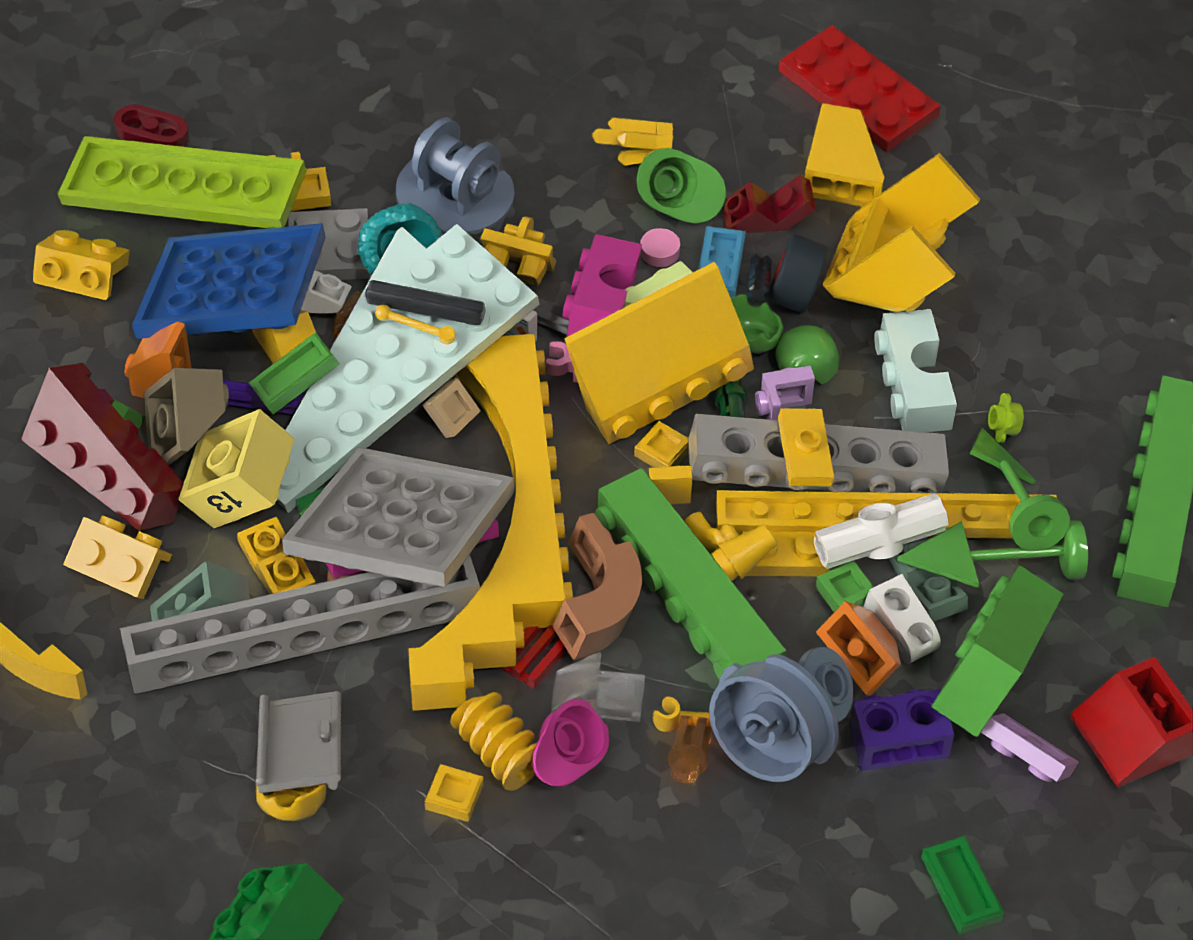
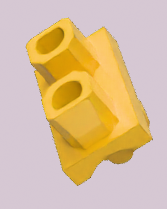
M524 216L519 226L507 223L504 233L484 228L481 236L483 248L505 267H507L509 260L521 263L517 277L523 283L538 286L546 270L553 272L557 262L556 258H553V246L543 244L545 233L533 230V218Z

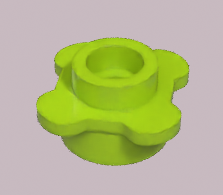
M1002 393L998 405H993L988 414V424L990 429L995 430V440L998 443H1003L1006 440V435L1016 436L1021 431L1024 420L1023 408L1020 403L1011 402L1010 394Z

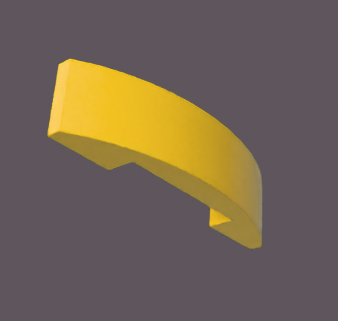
M0 622L1 665L25 682L52 694L79 700L88 695L82 669L53 644L38 655Z

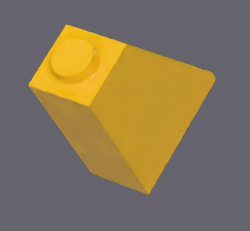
M822 103L805 170V178L811 181L814 198L863 207L882 193L884 175L861 110Z

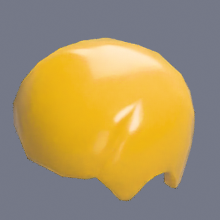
M256 783V799L259 807L266 814L283 821H302L312 817L323 805L327 791V783L259 793Z

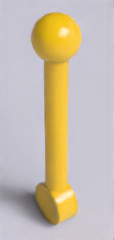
M383 304L379 305L375 310V316L381 321L390 319L438 336L443 344H451L455 341V331L450 326L438 328L392 312L389 306Z

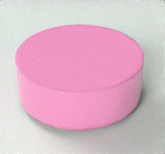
M663 228L652 229L646 232L641 239V257L647 264L654 267H667L678 260L680 255V239L674 232Z

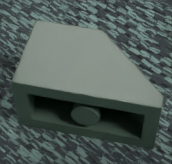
M205 561L150 605L152 621L248 600L250 596L247 577Z

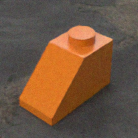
M177 321L159 330L150 338H143L135 354L131 353L128 356L124 373L125 377L129 378L132 396L144 398V392L173 368H192L185 323Z
M845 601L816 631L826 646L842 657L851 677L866 695L871 696L901 665L897 641L869 609Z

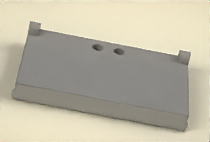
M334 691L269 701L267 695L260 696L256 775L259 793L328 783L330 789H337L338 781L341 779V693Z

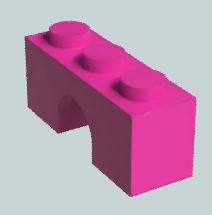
M595 234L591 248H583L579 269L575 271L571 295H567L562 318L569 320L567 336L625 308L627 290L625 289L635 284L642 244Z

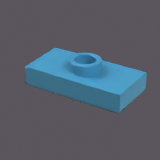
M706 226L699 269L715 262L720 270L730 298L736 296L746 231Z

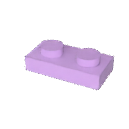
M1004 713L992 716L981 732L992 739L991 746L1008 757H1015L1017 755L1030 764L1028 769L1031 773L1047 782H1052L1053 780L1058 782L1069 778L1079 763Z

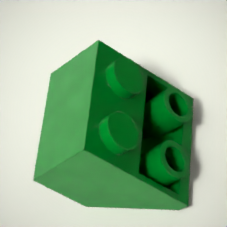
M307 863L253 869L240 881L238 885L239 892L230 906L224 909L215 919L213 924L215 929L208 940H319L344 898Z

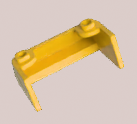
M940 153L865 204L850 218L824 279L823 286L837 299L897 313L904 310L908 313L912 312L923 303L928 294L955 277L956 273L935 250L946 240L944 233L947 230L948 224L978 204L980 198Z

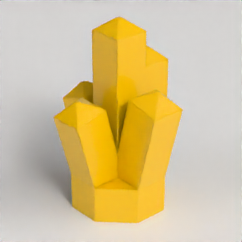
M612 117L608 121L611 129L596 128L592 133L596 143L632 148L621 150L618 160L624 166L642 163L644 158L654 150L672 149L673 124L668 122Z

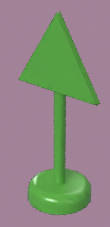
M982 427L970 454L1000 468L1021 503L1014 509L1009 520V530L1015 543L1022 549L1030 551L1045 550L1054 546L1065 536L1069 528L1070 516L1066 507L1053 496L1036 495L1030 497L1019 478L1031 484H1034L1036 480Z
M1071 519L1065 536L1057 545L1045 550L1030 551L1022 548L970 551L961 521L900 555L897 561L979 588V581L973 561L1058 556L1062 573L1070 580H1081L1085 578L1087 572L1088 545L1082 522L1079 519Z

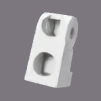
M902 574L869 590L863 608L871 610L897 641L901 661L905 664H910L940 648V636L935 624Z

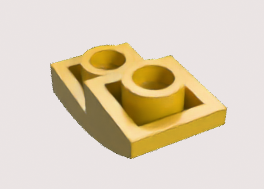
M277 517L237 533V541L250 565L269 594L315 585V580L303 558L284 554L282 539L286 534Z

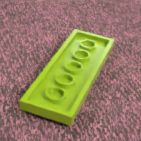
M84 136L58 192V196L62 205L259 228L285 227L307 170L304 160Z

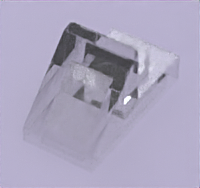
M601 652L557 670L551 713L570 699H582L589 702L601 718L640 722L645 675L601 671Z

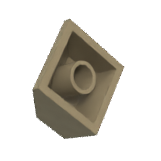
M173 368L144 392L148 449L154 448L164 461L170 465L194 446L226 411L229 392L227 385L223 384L222 370Z

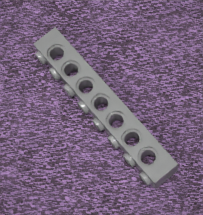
M469 554L446 587L429 586L421 582L397 577H386L383 574L368 572L120 628L133 691L134 694L450 622L469 604L480 589Z

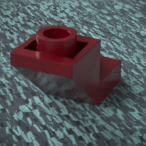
M801 174L772 195L750 181L726 198L722 207L726 229L746 231V233L787 231L816 211L811 181Z

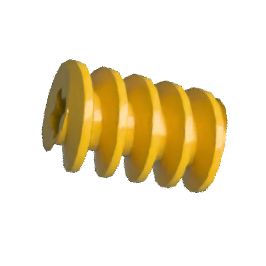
M498 692L473 697L456 709L451 716L450 723L453 728L459 730L461 738L470 743L472 751L480 755L482 763L491 768L493 776L502 781L505 790H518L536 774L533 768V754L537 743L532 744L535 738L534 733L531 730L521 731L524 726L523 720L519 717L511 718L513 709L510 705L500 706L502 696Z

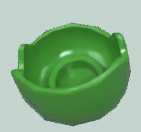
M746 294L731 297L751 353H766L777 346L784 328L780 316L770 310L768 303L765 302L760 306H752L748 302Z
M801 325L785 332L780 337L774 353L775 362L780 371L785 368L811 366L815 380L820 384L827 383L838 372L840 357L836 344L828 331L814 325Z

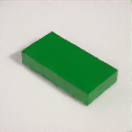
M965 836L923 849L921 858L960 935L1003 920L1004 911Z

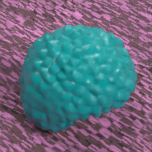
M412 203L397 204L387 207L385 210H380L369 218L368 222L363 224V228L359 232L358 254L361 256L363 266L367 268L369 274L373 275L394 235L401 227L426 249L443 234H441V229L437 222L433 220L432 215L428 214L421 207Z

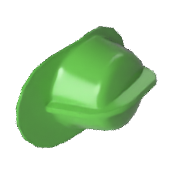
M670 148L654 150L644 158L638 168L636 182L640 196L645 203L662 213L684 222L696 224L707 222L716 216L724 205L726 189L724 180L719 172L708 163L679 150Z

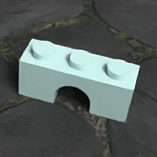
M914 310L909 313L907 311L883 313L881 330L875 331L874 341L877 355H883L885 361L882 366L884 384L886 387L891 386L893 392L890 400L893 418H899L902 431L935 432L952 430L957 403L949 373H928L918 369L935 366L939 336L932 310Z

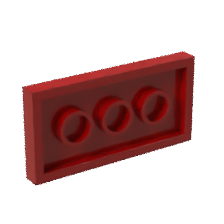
M833 25L779 60L778 71L821 104L861 110L871 141L886 153L933 121L940 114V104Z

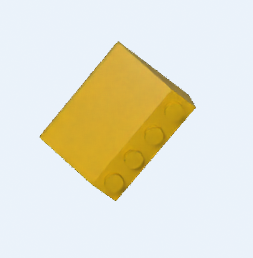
M715 262L564 338L586 410L608 445L619 439L631 436L636 430L657 419L668 417L673 411L692 401L703 399L711 391L730 381H737L744 377L746 373L754 370L748 341L720 270Z

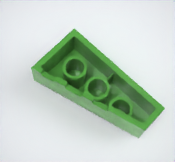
M1020 565L1010 579L1002 575L990 592L989 598L978 613V617L967 632L966 638L955 653V656L960 658L931 707L977 737L1023 673L1063 593Z

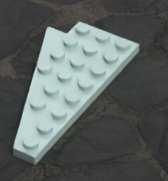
M456 224L427 249L401 227L394 235L369 282L377 280L482 301L486 308L482 324L472 325L390 308L392 312L438 328L444 326L452 327L456 335L455 341L451 344H443L439 337L390 319L385 321L379 320L375 316V310L378 306L367 303L365 297L367 284L330 350L340 364L309 387L285 430L295 439L289 455L290 462L285 469L279 488L280 494L276 502L288 513L296 507V499L314 492L335 475L358 447L366 449L540 304L537 294L459 225Z

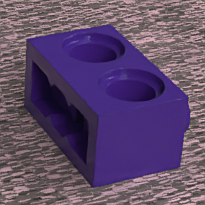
M915 689L902 695L888 697L874 695L860 701H853L849 727L861 771L949 758L954 738L950 719L931 707L941 689L929 691ZM915 721H923L926 722L928 725H922ZM877 727L884 729L885 731H876L872 728Z

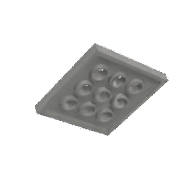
M358 447L282 539L284 554L301 557L310 561L340 565L348 569H359L383 574L386 577H397L421 582L429 586L446 587L514 494V477Z

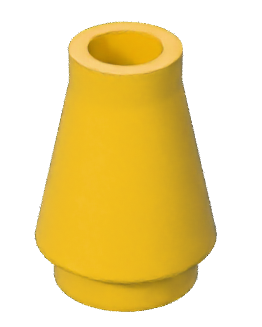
M762 524L754 530L717 544L718 549L710 555L731 581L736 578L742 580L770 550L777 546V543L767 527Z

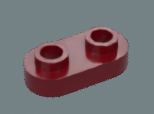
M137 104L124 106L114 115L115 132L121 140L185 147L189 142L187 122L178 115Z

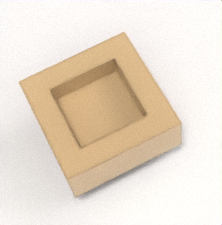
M458 378L448 380L422 405L445 438L457 435L481 411Z

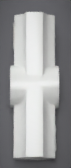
M933 493L896 506L889 503H876L866 506L859 511L858 518L815 531L813 540L821 564L826 569L866 556L872 559L891 558L902 552L904 544L946 531V526L949 523L941 498Z

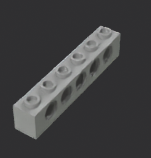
M695 414L688 439L689 466H691L692 480L706 481L713 484L734 483L747 484L753 487L772 486L791 488L793 490L810 489L832 492L942 493L949 476L945 434L825 424L834 472L832 486H789L778 420Z

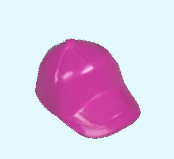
M570 699L550 713L543 722L539 732V741L533 754L534 771L543 782L558 787L573 783L594 768L606 754L609 748L608 728L589 702L582 699Z

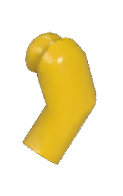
M701 512L691 514L684 521L710 554L718 549L717 544L738 536L735 528L730 524H725L719 530L712 528Z

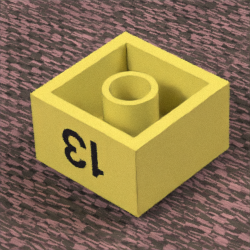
M261 409L206 431L197 442L178 500L214 529L270 508L279 497V488L285 469L290 462L289 455L295 438Z

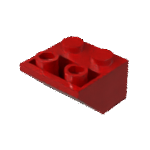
M1156 657L1117 672L1071 713V720L1117 787L1193 755V709Z

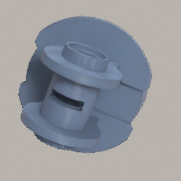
M444 117L424 130L414 146L413 158L401 170L396 182L397 203H412L424 209L428 214L432 215L433 220L437 222L443 235L457 224L481 244L484 228L498 232L502 227L504 219L510 212L514 202V184L509 174L505 171H499L501 153L497 146L490 142H482L474 148L470 147L460 140L461 130L459 124L451 118Z
M819 647L807 651L801 657L799 663L783 655L774 654L769 655L765 661L750 662L743 666L738 663L731 664L723 671L718 687L715 689L710 701L709 715L715 737L729 758L749 774L772 782L794 779L813 762L818 765L827 762L833 755L838 741V722L846 717L853 701L852 678L842 657L827 647Z

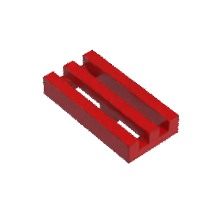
M550 625L515 666L498 668L535 689L568 650L561 639H559L530 674L525 672L557 635L553 625ZM538 626L526 627L523 631L524 648H516V659L543 628H538Z

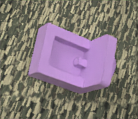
M811 366L785 368L781 371L762 373L761 391L755 392V402L759 416L765 415L766 420H778L780 408L812 404L815 377Z

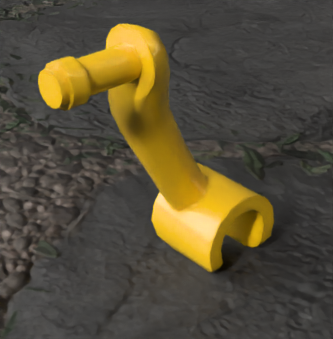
M669 696L662 700V708L670 715H664L659 711L653 712L654 725L662 732L673 731L677 728L678 724L712 727L709 712L680 711L678 701Z

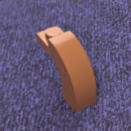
M595 513L579 517L568 541L570 548L589 575L594 591L564 600L553 624L555 632L574 661L598 653L616 640L627 623L638 600L642 586L641 566L631 542L628 541L615 545L610 532L603 527Z

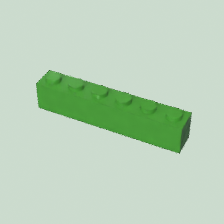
M1163 375L1159 391L1150 390L1145 414L1153 416L1152 422L1144 421L1139 446L1146 447L1145 455L1137 454L1132 478L1140 479L1139 487L1131 486L1126 505V511L1133 512L1132 520L1124 519L1119 544L1127 545L1125 554L1117 553L1112 577L1120 579L1117 596L1168 608L1176 584L1193 493V382Z
M642 468L598 489V508L595 510L597 518L604 528L612 532L618 540V544L631 542L639 558L642 577L646 586L652 592L657 591L665 601L670 617L676 623L681 622L686 628L692 645L698 653L706 654L712 662L715 674L719 680L725 668L731 664L738 663L743 666L750 662L765 661L769 655L780 654L786 656V649Z

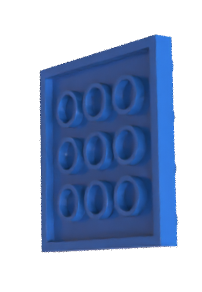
M323 224L168 238L132 323L136 339L150 338L159 330L177 321L185 323L186 333L193 336H203L210 332L221 331L240 333L249 329L267 327L283 329L290 325H296L326 238Z

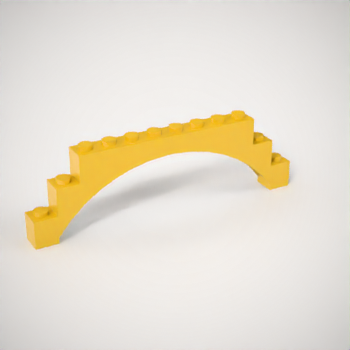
M534 334L501 336L453 376L459 379L461 384L484 409L500 436L510 462L512 476L514 477L515 502L511 525L502 551L488 578L475 596L443 630L423 646L408 648L413 711L456 708L466 701V689L474 688L473 669L515 666L516 648H524L523 629L533 626L545 628L553 625L564 600L573 598L571 582H563L562 573H569L567 547H559L558 539L565 538L563 512L555 513L554 505L561 504L559 479H551L550 471H557L555 446H547V439L553 438L551 413H543V407L549 406L548 382H540L539 375H545L544 350L536 351Z

